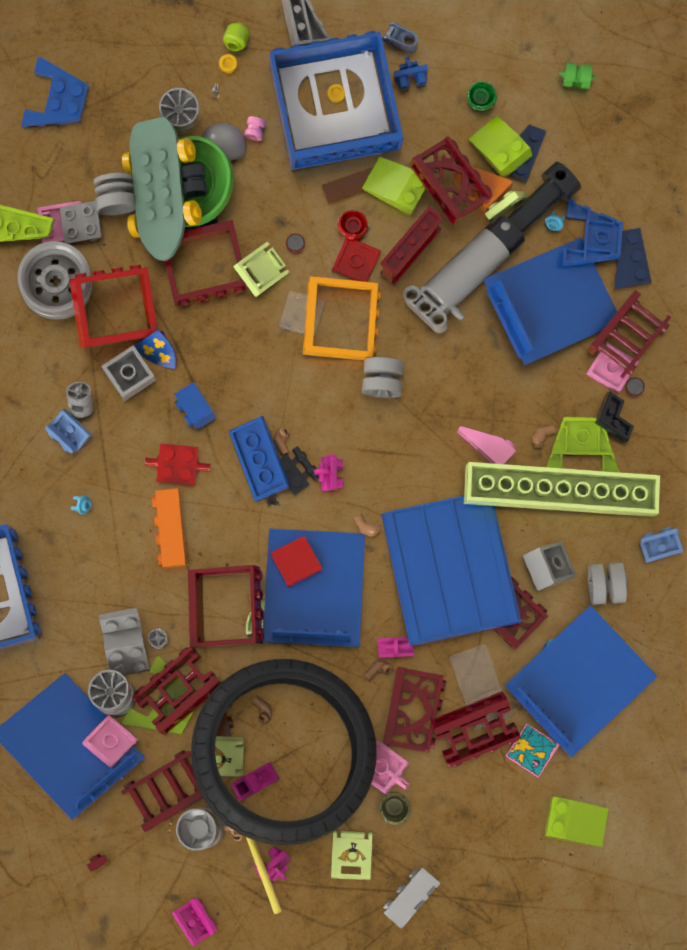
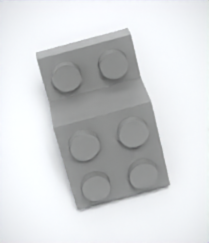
M131 608L100 614L99 621L109 669L118 671L122 675L150 670L138 609Z

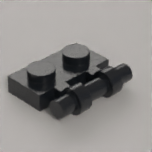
M298 446L292 450L296 456L291 460L288 454L280 458L291 486L288 489L294 496L310 486L306 478L311 476L314 481L319 479V475H314V470L317 468L306 458V453L302 452ZM299 462L306 469L303 473L296 466Z

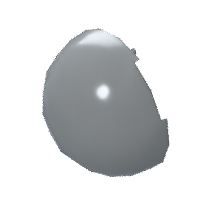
M218 122L212 124L201 135V137L218 145L226 153L230 161L239 160L246 155L247 144L245 137L239 128L231 123Z

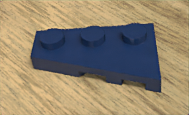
M528 125L520 134V137L530 147L532 157L507 177L527 183L545 137V130Z
M636 228L622 231L621 255L617 262L614 290L651 284L652 281L641 229Z

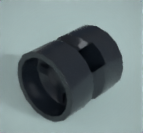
M192 164L182 167V180L186 181L183 183L184 196L200 197L208 194L207 181L204 180L206 177V166Z

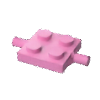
M377 740L376 767L371 784L385 795L396 783L406 790L410 782L402 778V774L409 765V762Z

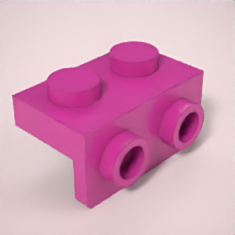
M197 897L172 912L192 947L217 931L214 920L207 915L204 904Z

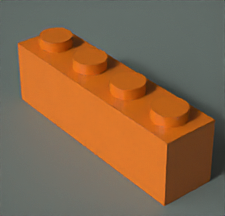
M179 489L156 490L155 496H152L153 508L157 507V515H154L155 527H159V534H156L157 546L160 545L161 553H158V564H162L163 569L187 567Z

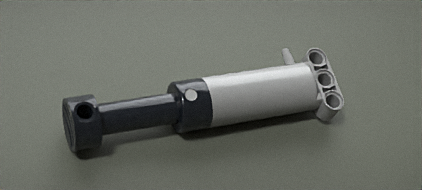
M555 161L541 175L544 183L508 217L499 214L420 289L416 286L405 288L403 295L406 305L433 331L442 333L447 330L448 321L446 316L450 312L460 320H463L465 316L456 306L525 242L523 233L559 199L568 202L581 190L578 179L565 165ZM410 295H417L415 299L408 298ZM424 307H430V310L427 312L421 311ZM437 319L444 320L441 324L434 323Z

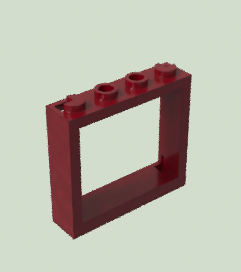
M233 220L184 231L180 244L230 233L236 261L238 263L242 260ZM170 259L165 261L175 306H188L190 302L194 301L202 303L208 301V298L211 297L223 298L228 293L240 294V292L246 291L245 289H249L241 278L240 281L178 295Z
M245 565L188 570L190 647L199 649L262 644V639H264V629L262 628L264 612L261 608L263 591L260 581H262L263 574L259 566ZM250 573L252 638L204 641L202 577Z

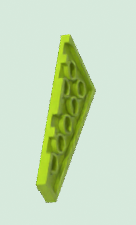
M0 205V242L50 238L55 220L47 216Z

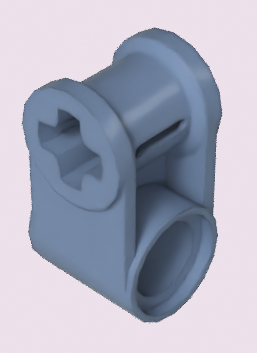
M390 22V28L386 35L382 37V41L406 53L415 52L418 49L417 34L395 22ZM410 39L414 41L411 45L405 43Z

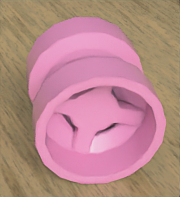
M248 117V128L245 130L244 137L261 141L263 138L262 129L265 128L266 121L259 117Z

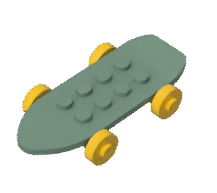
M165 117L136 123L130 136V152H126L122 156V167L125 173L133 177L136 213L128 217V230L132 237L141 238L148 252L161 261L171 259L176 253L184 235L185 222L193 226L200 224L202 219V211L195 200L184 203L181 161L183 163H190L195 160V146L189 138L178 140L174 126Z

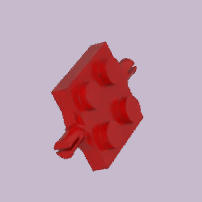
M160 443L157 459L145 458V461H151L145 462V466H156V482L195 485L198 470L210 472V468L204 467H210L211 464L199 463V447Z

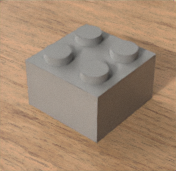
M134 345L101 366L124 402L156 381L155 376Z

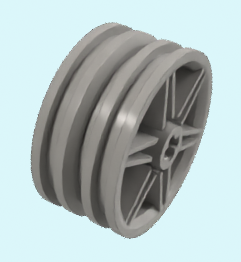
M45 242L32 248L22 259L18 269V286L25 303L39 316L59 320L75 315L72 294L68 291L70 288L69 279H74L75 274L71 275L68 271L70 268H73L76 271L75 274L86 273V276H91L85 257L75 247L63 242ZM58 260L59 264L52 265V261ZM37 269L42 270L41 275L35 274ZM56 279L59 281L58 286L53 285ZM92 282L81 283L84 306L91 296ZM36 289H43L41 294H36L35 292ZM55 296L59 297L58 303L52 302Z

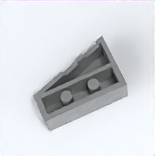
M282 0L291 46L297 44L302 46L309 45L314 41H320V43L327 42L331 39V36L324 29L322 21L315 14L309 0Z
M422 867L419 870L415 868L408 876L411 880L407 885L403 883L397 889V897L394 900L390 898L383 906L385 909L383 913L401 929L417 912L424 901L428 899L433 890L440 885V882Z

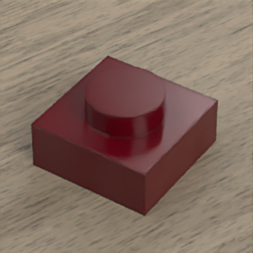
M99 853L89 859L91 863L87 864V866L93 872L110 861L106 855L101 856Z

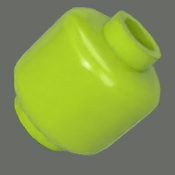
M239 22L228 25L223 41L229 50L239 51L246 47L250 32L244 24Z

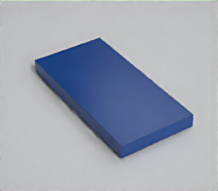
M264 416L229 430L255 502L291 487Z

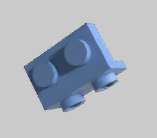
M66 409L61 410L53 422L45 427L48 435L52 439L57 440L62 445V448L71 454L80 451L92 436Z
M671 526L662 529V533L654 535V532L643 535V539L639 541L646 563L683 552L678 536V528L673 529Z

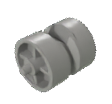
M85 382L70 384L66 389L70 414L77 418L89 416L94 410L91 387Z

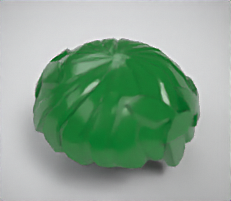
M481 81L472 84L469 88L467 100L473 109L483 111L493 107L497 101V94L492 84Z

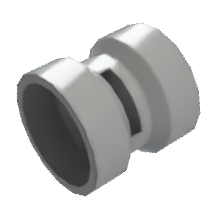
M156 628L149 633L148 641L153 648L162 649L167 646L169 638L164 630Z

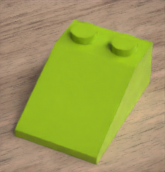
M498 116L494 117L468 139L493 169L504 178L532 157L530 147Z
M379 157L362 187L367 193L409 216L414 212L426 190L411 168Z
M551 797L544 836L602 847L609 808Z

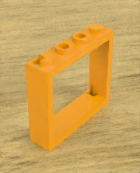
M310 276L307 289L303 355L363 361L376 356L377 345H374V337L377 338L378 326H375V320L379 318V308L376 306L377 300H380L381 295L378 283ZM317 285L371 291L366 351L313 346Z

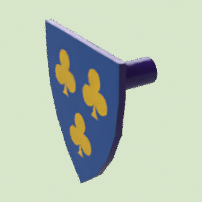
M158 329L134 344L136 350L147 360L163 367L176 368L174 348L163 331Z

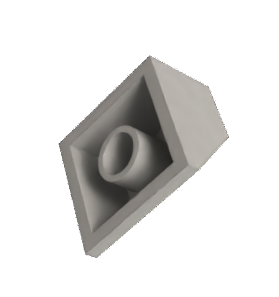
M562 541L539 547L523 555L537 591L577 577Z

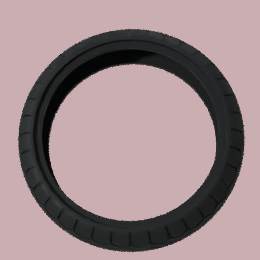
M272 659L258 662L240 669L225 679L212 692L203 705L194 727L191 744V759L195 780L210 809L222 822L237 833L249 839L271 845H297L311 842L330 834L342 826L356 812L365 799L373 780L377 757L373 725L366 708L356 693L332 672L318 665L294 659ZM272 684H290L306 688L324 698L337 711L345 724L352 752L349 776L337 799L320 814L297 821H278L264 818L241 805L228 791L222 781L215 756L218 726L225 711L234 701L258 687Z

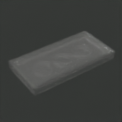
M486 644L449 656L466 706L502 691ZM496 711L486 715L488 722L498 718ZM510 711L502 714L504 720L511 718ZM482 722L477 725H474L473 727L474 730H477L485 726Z

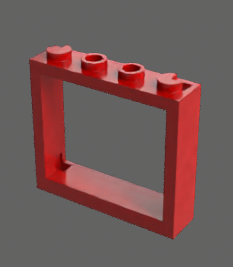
M141 264L129 266L130 270L123 271V267L111 269L112 273L105 274V271L101 270L94 271L93 276H86V273L75 274L74 279H69L80 348L146 338L157 331L148 267L141 268ZM139 275L148 329L89 338L81 283Z

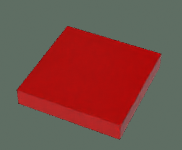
M346 237L332 267V272L353 281L368 282L381 254V250Z
M305 536L270 553L288 588L322 571V567Z

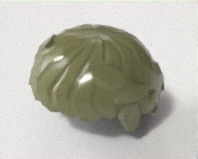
M391 792L380 802V813L387 823L393 825L402 824L410 816V803L400 793Z

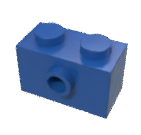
M194 382L174 394L177 399L174 403L179 411L184 410L186 413L184 418L189 426L193 425L198 430L216 419L212 409Z

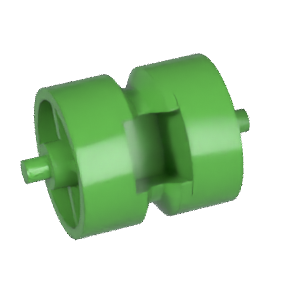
M566 62L563 72H559V76L563 78V87H574L577 85L578 88L589 89L592 79L596 80V76L592 74V65L581 64L579 67L576 63Z

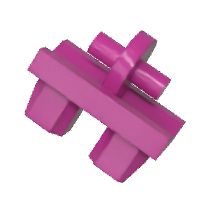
M331 454L330 456L321 457L319 469L314 470V475H319L321 491H330L343 487L342 477H337V471L343 469V460L338 459L337 455Z
M408 637L378 638L379 658L414 656L413 646L409 645Z
M274 846L268 852V855L273 860L268 864L264 862L269 878L275 882L279 877L283 880L287 879L284 873L289 869L286 864L291 858L284 851ZM254 864V867H255V869H256L257 872H258L257 875H258L259 878L261 879L260 874H259V871H258V869H257V866H256V864Z

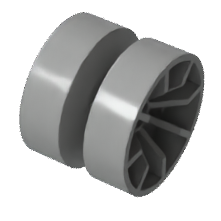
M173 88L165 92L159 102V117H165L170 120L177 134L187 133L196 125L199 104L195 95L185 88Z
M373 357L364 360L363 373L371 377L363 379V394L384 398L402 396L403 382L395 378H400L404 375L403 361L388 357Z
M623 562L609 563L607 574H605L603 564L588 565V586L592 605L605 604L607 593H609L612 604L626 602L628 580Z
M104 670L97 673L90 681L88 687L89 699L105 715L120 717L132 709L135 703L132 698L135 695V689L120 672Z

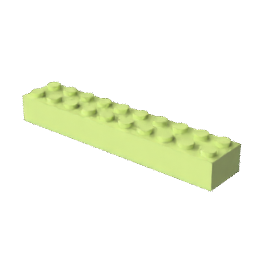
M468 462L465 468L464 504L654 517L659 514L660 475Z

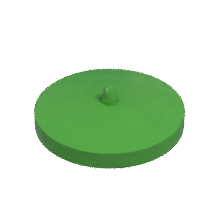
M185 136L178 138V140L183 138L191 139L196 149V157L190 163H183L181 161V168L192 164L206 166V177L204 180L207 181L208 194L200 197L184 196V203L195 200L201 208L202 219L200 224L190 226L185 222V227H196L213 220L226 207L233 191L234 172L228 156L218 145L203 137Z

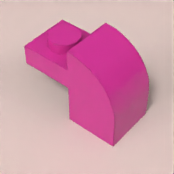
M269 762L231 783V786L239 801L268 787L280 778L272 763Z

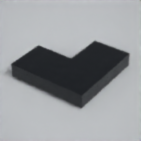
M609 391L604 397L595 423L623 443L629 441L634 426L619 416L624 400Z

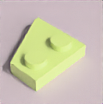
M509 191L503 196L504 199L500 203L495 202L492 204L485 215L489 220H494L499 214L503 215L515 207L516 203L520 200L525 201L529 196L525 191Z

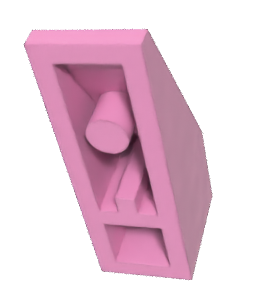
M462 426L457 431L492 464H506L516 453L515 445L508 439L505 441L503 438Z

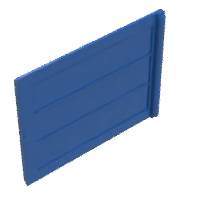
M463 495L381 514L410 646L521 623L495 506L464 504Z

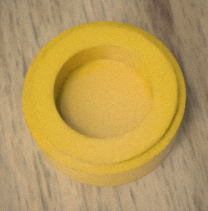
M231 54L223 55L219 60L220 70L225 74L235 72L238 67L236 57Z
M333 84L328 88L327 97L331 102L340 103L345 99V90L342 85Z

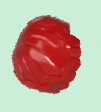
M350 210L342 214V217L338 219L337 225L343 236L353 240L362 237L366 233L368 221L362 212Z

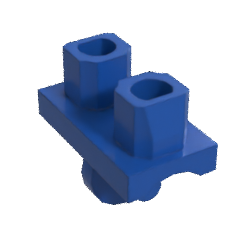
M408 57L405 58V64L399 65L400 70L394 71V82H397L400 90L410 88L409 79L415 78L417 86L427 84V64L418 66L417 61L410 62Z

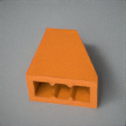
M471 166L474 170L478 171L482 182L488 185L492 191L491 200L480 207L481 210L487 213L489 211L488 208L495 202H498L512 188L513 182L510 179ZM455 172L453 183L461 189V174ZM475 189L471 190L475 196L469 198L472 201L478 200L480 198L479 194Z

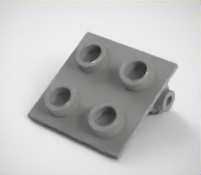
M96 201L60 207L65 243L69 244L85 240L96 242L98 238L102 237Z

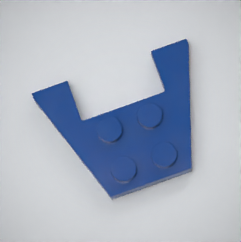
M38 57L34 71L35 75L53 78L44 113L25 109L21 126L28 128L29 126L36 125L45 126L46 124L81 122L89 85L47 60Z
M570 199L567 203L566 217L586 220L583 250L564 248L562 266L619 259L621 255L623 222L603 213L598 214L590 210V207L578 205L574 200Z

